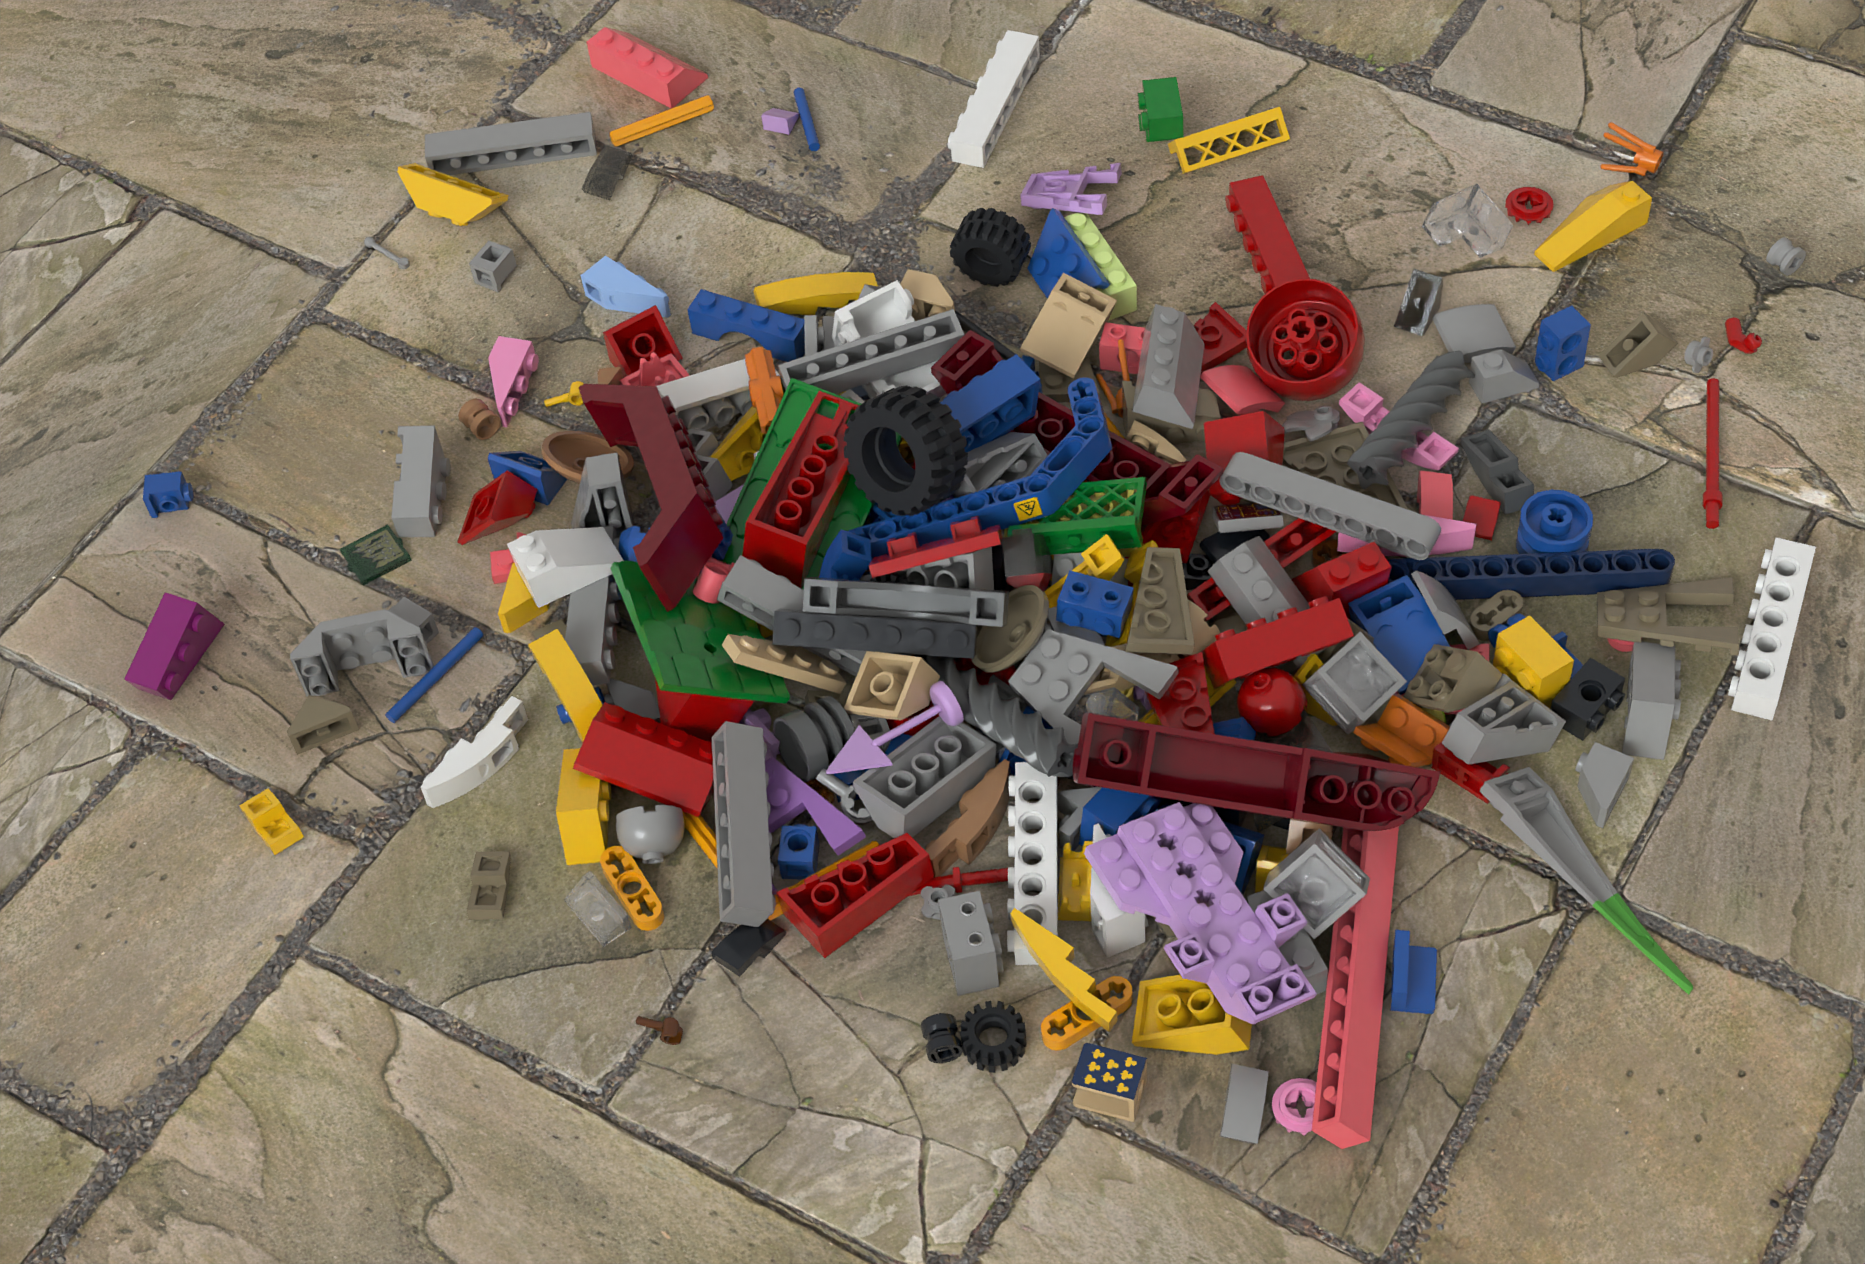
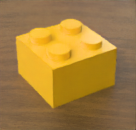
M1529 615L1498 633L1493 666L1550 709L1552 700L1570 681L1574 659Z

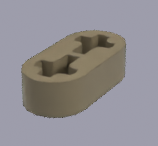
M1502 590L1471 613L1469 625L1476 638L1482 641L1489 640L1488 631L1498 624L1504 625L1507 623V619L1517 613L1522 614L1524 602L1521 595L1512 590Z

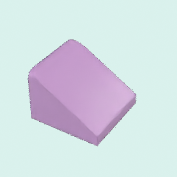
M772 108L761 116L763 130L789 135L799 118V113Z

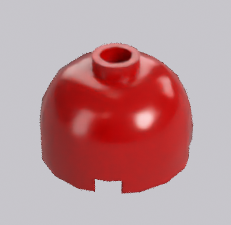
M1264 668L1252 673L1241 684L1237 697L1240 717H1244L1255 731L1266 733L1268 737L1286 733L1298 725L1302 719L1300 714L1304 706L1307 709L1308 704L1300 683L1289 672L1278 668Z

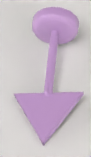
M938 681L930 688V698L934 706L874 740L859 725L826 770V775L893 766L890 759L879 746L936 714H939L942 720L949 726L959 725L963 722L964 718L956 697L943 681Z

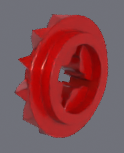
M1521 187L1509 193L1506 198L1505 208H1507L1508 216H1515L1516 222L1524 220L1529 225L1531 221L1541 224L1543 218H1550L1554 204L1551 196L1544 190L1536 187ZM1528 201H1530L1532 209H1526Z

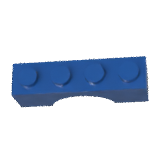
M703 289L699 291L687 309L692 334L719 341L724 333H743L758 341L766 350H771L772 358L785 362L802 358L805 354L804 319Z

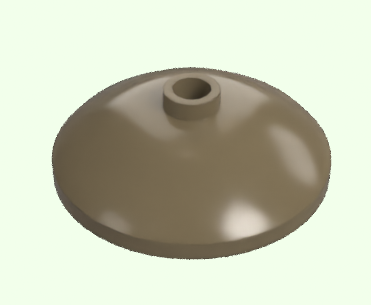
M1026 585L1009 593L1007 625L1003 627L980 625L978 627L976 656L972 659L975 666L984 672L1002 671L1021 661L1030 653L1041 638L1048 620L1049 602L1045 592L1037 586Z

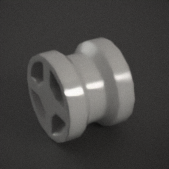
M1783 237L1770 248L1766 261L1772 266H1779L1780 272L1788 276L1801 266L1805 259L1806 251L1800 247L1795 248L1792 246L1791 240Z

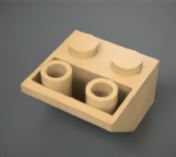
M907 269L900 285L903 289H908L914 299L911 316L915 321L952 309L955 311L953 300L936 275Z

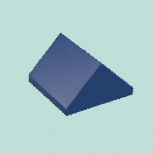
M523 451L494 452L488 455V462L494 479L508 470L535 487L537 492L534 501L545 505L551 503L567 481L565 477L554 471L545 459Z

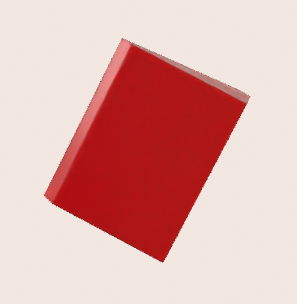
M656 305L603 332L609 360L614 367L621 368L623 378L640 370V359L645 358L649 362L651 359L650 355L653 352L657 354L659 359L670 353L677 361L683 359Z

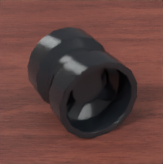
M939 1013L929 1016L922 1021L921 1030L923 1038L928 1040L925 1047L929 1061L933 1063H946L961 1056L963 1049L961 1040L956 1036L958 1027L956 1018L952 1014Z

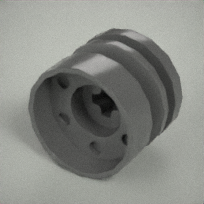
M823 696L816 702L806 704L804 712L801 710L788 712L776 718L773 723V733L780 742L778 750L783 761L793 774L806 783L817 778L823 768L828 769L855 732L845 709L832 696Z

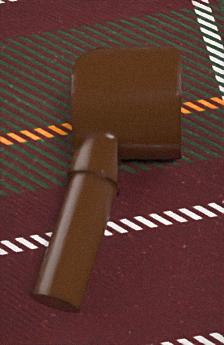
M642 1016L637 1017V1025L661 1031L660 1040L670 1045L680 1044L683 1029L675 1018L667 1017L664 1021H656Z

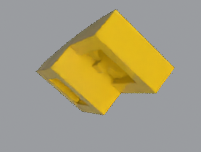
M269 788L239 805L246 818L274 855L304 838L300 828L286 813L281 802Z

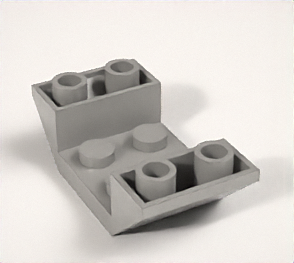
M386 609L320 622L290 653L291 662L307 697L308 695L321 696L339 691L338 670L353 669L358 666L396 659L402 677L406 678L426 674L434 667L421 629Z

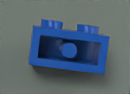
M1069 570L1057 599L1056 621L1069 626H1077L1095 631L1102 635L1120 638L1132 608L1134 588Z

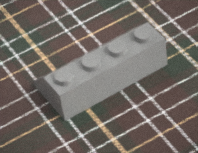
M1155 304L1144 330L1132 412L1193 429L1204 342L1185 312Z
M1260 536L1244 542L1220 558L1207 571L1245 624L1261 618H1265L1267 623L1278 619L1277 613L1296 607L1298 612L1309 609L1306 599ZM1327 648L1314 653L1318 656L1321 653H1323ZM1310 654L1301 657V655L1297 656L1296 659L1276 667L1292 674L1301 668Z
M939 716L887 755L893 766L867 770L853 781V787L879 829L893 838H897L905 833H908L913 838L960 801L963 794L967 790L973 789L984 778L989 769L995 768L996 744L964 723H960L957 726H949Z

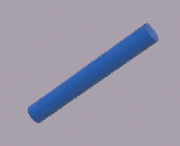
M799 87L793 93L809 149L817 151L820 148L819 140L804 89Z

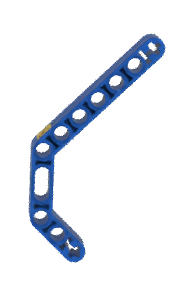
M1084 377L1070 383L1068 395L1076 426L1030 476L938 503L917 515H898L849 530L848 532L870 539L871 557L873 559L881 555H889L887 546L889 539H900L907 537L908 534L916 533L920 547L923 544L950 537L951 539L953 538L950 527L951 523L968 521L975 516H979L982 530L998 524L1002 530L1009 528V526L1019 525L1053 514L1112 449L1103 406L1095 382L1090 378Z

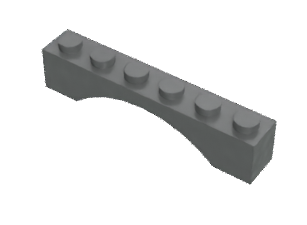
M819 577L804 579L803 612L912 618L996 627L1007 625L1009 591Z

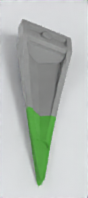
M1530 767L1485 781L1479 792L1490 801V804L1503 814L1500 820L1689 995L1693 990L1692 983L1655 942L1618 894L1581 839L1553 789Z

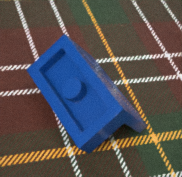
M1395 930L1390 1011L1433 1014L1435 1012L1437 949L1433 947L1409 946L1410 931Z

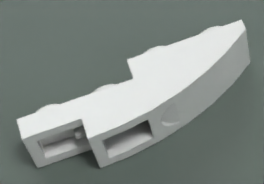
M511 696L504 706H500L497 709L494 718L489 724L477 733L473 743L461 738L453 748L446 752L443 761L433 772L426 776L420 787L428 806L435 808L471 791L495 774L519 750L515 736L528 721L521 700Z

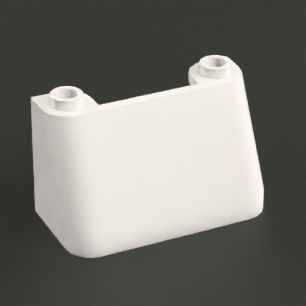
M898 280L835 311L832 331L835 347L914 322L915 320L911 316L914 299L910 291L906 288L903 289ZM937 361L862 385L870 399L899 386L919 387L926 390V394L933 393L939 398L946 394L945 390L931 373V367Z

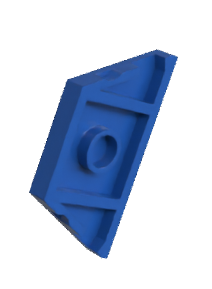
M1052 208L1027 268L1046 298L1048 299L1063 273L1094 289L1107 288L1110 283L1062 213Z

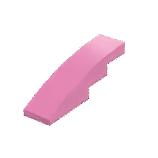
M1428 516L1438 522L1441 527V533L1429 555H1440L1471 550L1473 548L1476 524ZM1338 533L1337 551L1349 553L1369 544L1343 533ZM1379 547L1384 556L1407 557Z

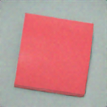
M1225 365L1206 370L1200 375V378L1239 415L1258 412L1261 409L1279 413L1285 404L1247 366Z

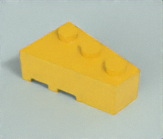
M580 748L564 749L556 806V816L567 865L599 863L601 854L608 848V800H611V784L573 769Z

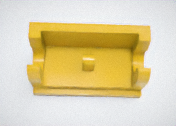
M1084 841L1081 852L1072 851L1069 842L1063 846V857H1060L1058 920L1091 921L1090 888L1092 866L1084 852L1086 846L1093 844V841Z

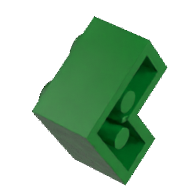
M1177 77L1142 80L1143 92L1137 93L1139 110H1143V112L1138 114L1139 131H1145L1146 142L1174 140L1184 137L1183 111Z

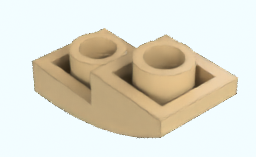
M1134 420L1125 437L1127 441L1169 464L1186 461V458L1163 436Z

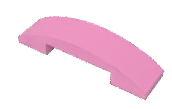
M1360 382L1339 400V405L1355 423L1363 422L1369 435L1390 412L1382 406L1384 398ZM1418 432L1416 439L1419 447L1417 449L1408 448L1403 450L1402 458L1418 466L1439 471L1458 453L1459 448L1435 432L1429 436Z

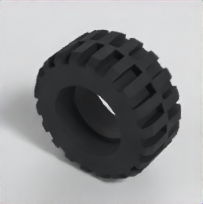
M899 386L862 403L855 409L854 414L850 416L847 423L849 428L845 429L843 441L847 442L843 449L844 457L848 458L849 464L847 468L849 473L853 474L856 479L855 485L859 490H863L866 493L865 497L871 503H878V508L886 512L892 511V514L899 516L917 515L949 498L950 495L960 488L967 470L964 468L968 464V453L964 449L967 446L966 437L961 435L960 428L962 426L959 420H955L952 417V410L947 404L942 405L939 402V397L933 393L926 394V390L922 388ZM896 432L910 446L915 459L916 470L902 457L896 442Z

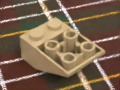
M1063 273L1051 291L1019 351L1074 379L1101 335L1105 322H1108L1117 300Z

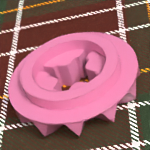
M1304 1078L1291 1079L1281 1084L1275 1091L1272 1098V1111L1276 1123L1283 1125L1288 1133L1295 1131L1305 1136L1308 1132H1311L1317 1082ZM1299 1096H1302L1305 1107H1311L1306 1110L1304 1118H1301L1298 1109H1291L1297 1106Z

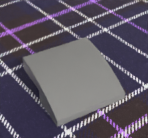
M1494 304L1453 308L1437 313L1432 318L1448 352L1461 351L1466 363H1471L1474 356L1500 349L1512 354L1516 348Z
M1419 571L1411 573L1443 634L1445 635L1457 629L1468 650L1479 645L1478 639L1451 593L1429 575Z

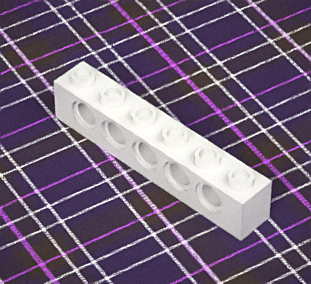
M1775 538L1773 549H1765L1761 568L1767 569L1766 575L1759 573L1754 593L1761 595L1759 600L1753 599L1748 618L1754 619L1753 625L1746 624L1741 643L1748 646L1746 651L1739 650V656L1736 661L1735 669L1740 670L1741 673L1740 677H1732L1728 692L1729 696L1734 697L1731 710L1773 720L1816 549L1815 546Z
M1015 762V776H1009V796H1015V806L1008 807L1009 827L1015 826V836H1008V856L1015 857L1014 867H1008V888H1014V899H1008L1007 903L1008 920H1011L1010 913L1016 908L1058 937V777H1048L1047 774L1039 772L1027 762ZM1032 798L1040 800L1036 803L1027 802V800ZM1029 829L1040 830L1039 832L1034 834L1026 832ZM1037 859L1040 861L1039 863L1034 865L1026 863L1028 860ZM1031 890H1036L1040 892L1036 896H1028L1025 894ZM1016 929L1007 930L1008 952H1014L1015 965H1038Z

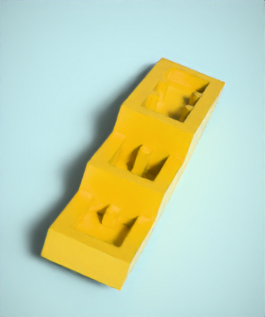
M839 272L784 279L757 286L753 292L757 306L785 314L815 315L818 307L842 308L848 304L849 300H858L865 284L878 285L874 273Z
M1014 908L1010 913L1012 924L1034 960L1053 984L1082 1012L1110 1032L1118 1021L1117 1011L1092 995L1096 990L1095 979L1071 963L1075 958L1074 947Z

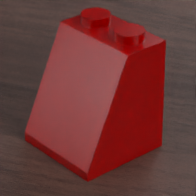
M1264 410L1204 422L1207 460L1222 467L1223 472L1232 456L1237 452L1248 453L1283 465L1284 427ZM1219 479L1209 488L1210 496L1223 505L1237 504L1240 502V499H1243L1224 490L1220 485Z
M1374 541L1292 578V581L1308 603L1327 596L1329 601L1340 598L1347 619H1350L1348 603L1387 585L1391 565Z

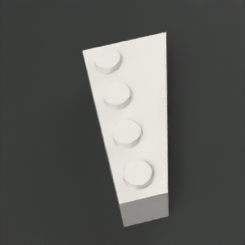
M745 359L656 386L662 397L667 395L670 397L676 409L675 413L678 419L682 418L688 430L693 428L705 431L715 425L721 428L729 424L734 415L741 412L744 416L752 406L748 384L750 379Z

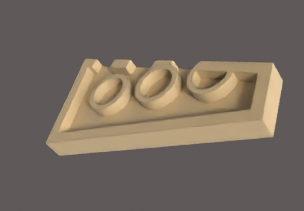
M728 634L722 643L723 648L733 662L838 694H841L847 684L838 673L839 668L835 664L801 646L772 645L773 641Z

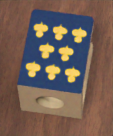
M1085 1043L1072 1079V1086L1077 1088L1073 1105L1081 1109L1135 1122L1147 1084V1058Z

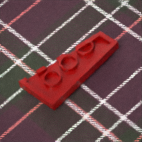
M1200 652L1169 663L1178 667L1179 674L1163 696L1158 699L1145 691L1159 725L1214 734L1203 653Z

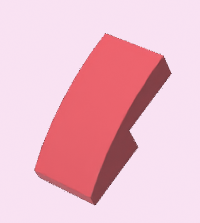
M1419 471L1417 491L1419 514L1453 520L1452 474Z

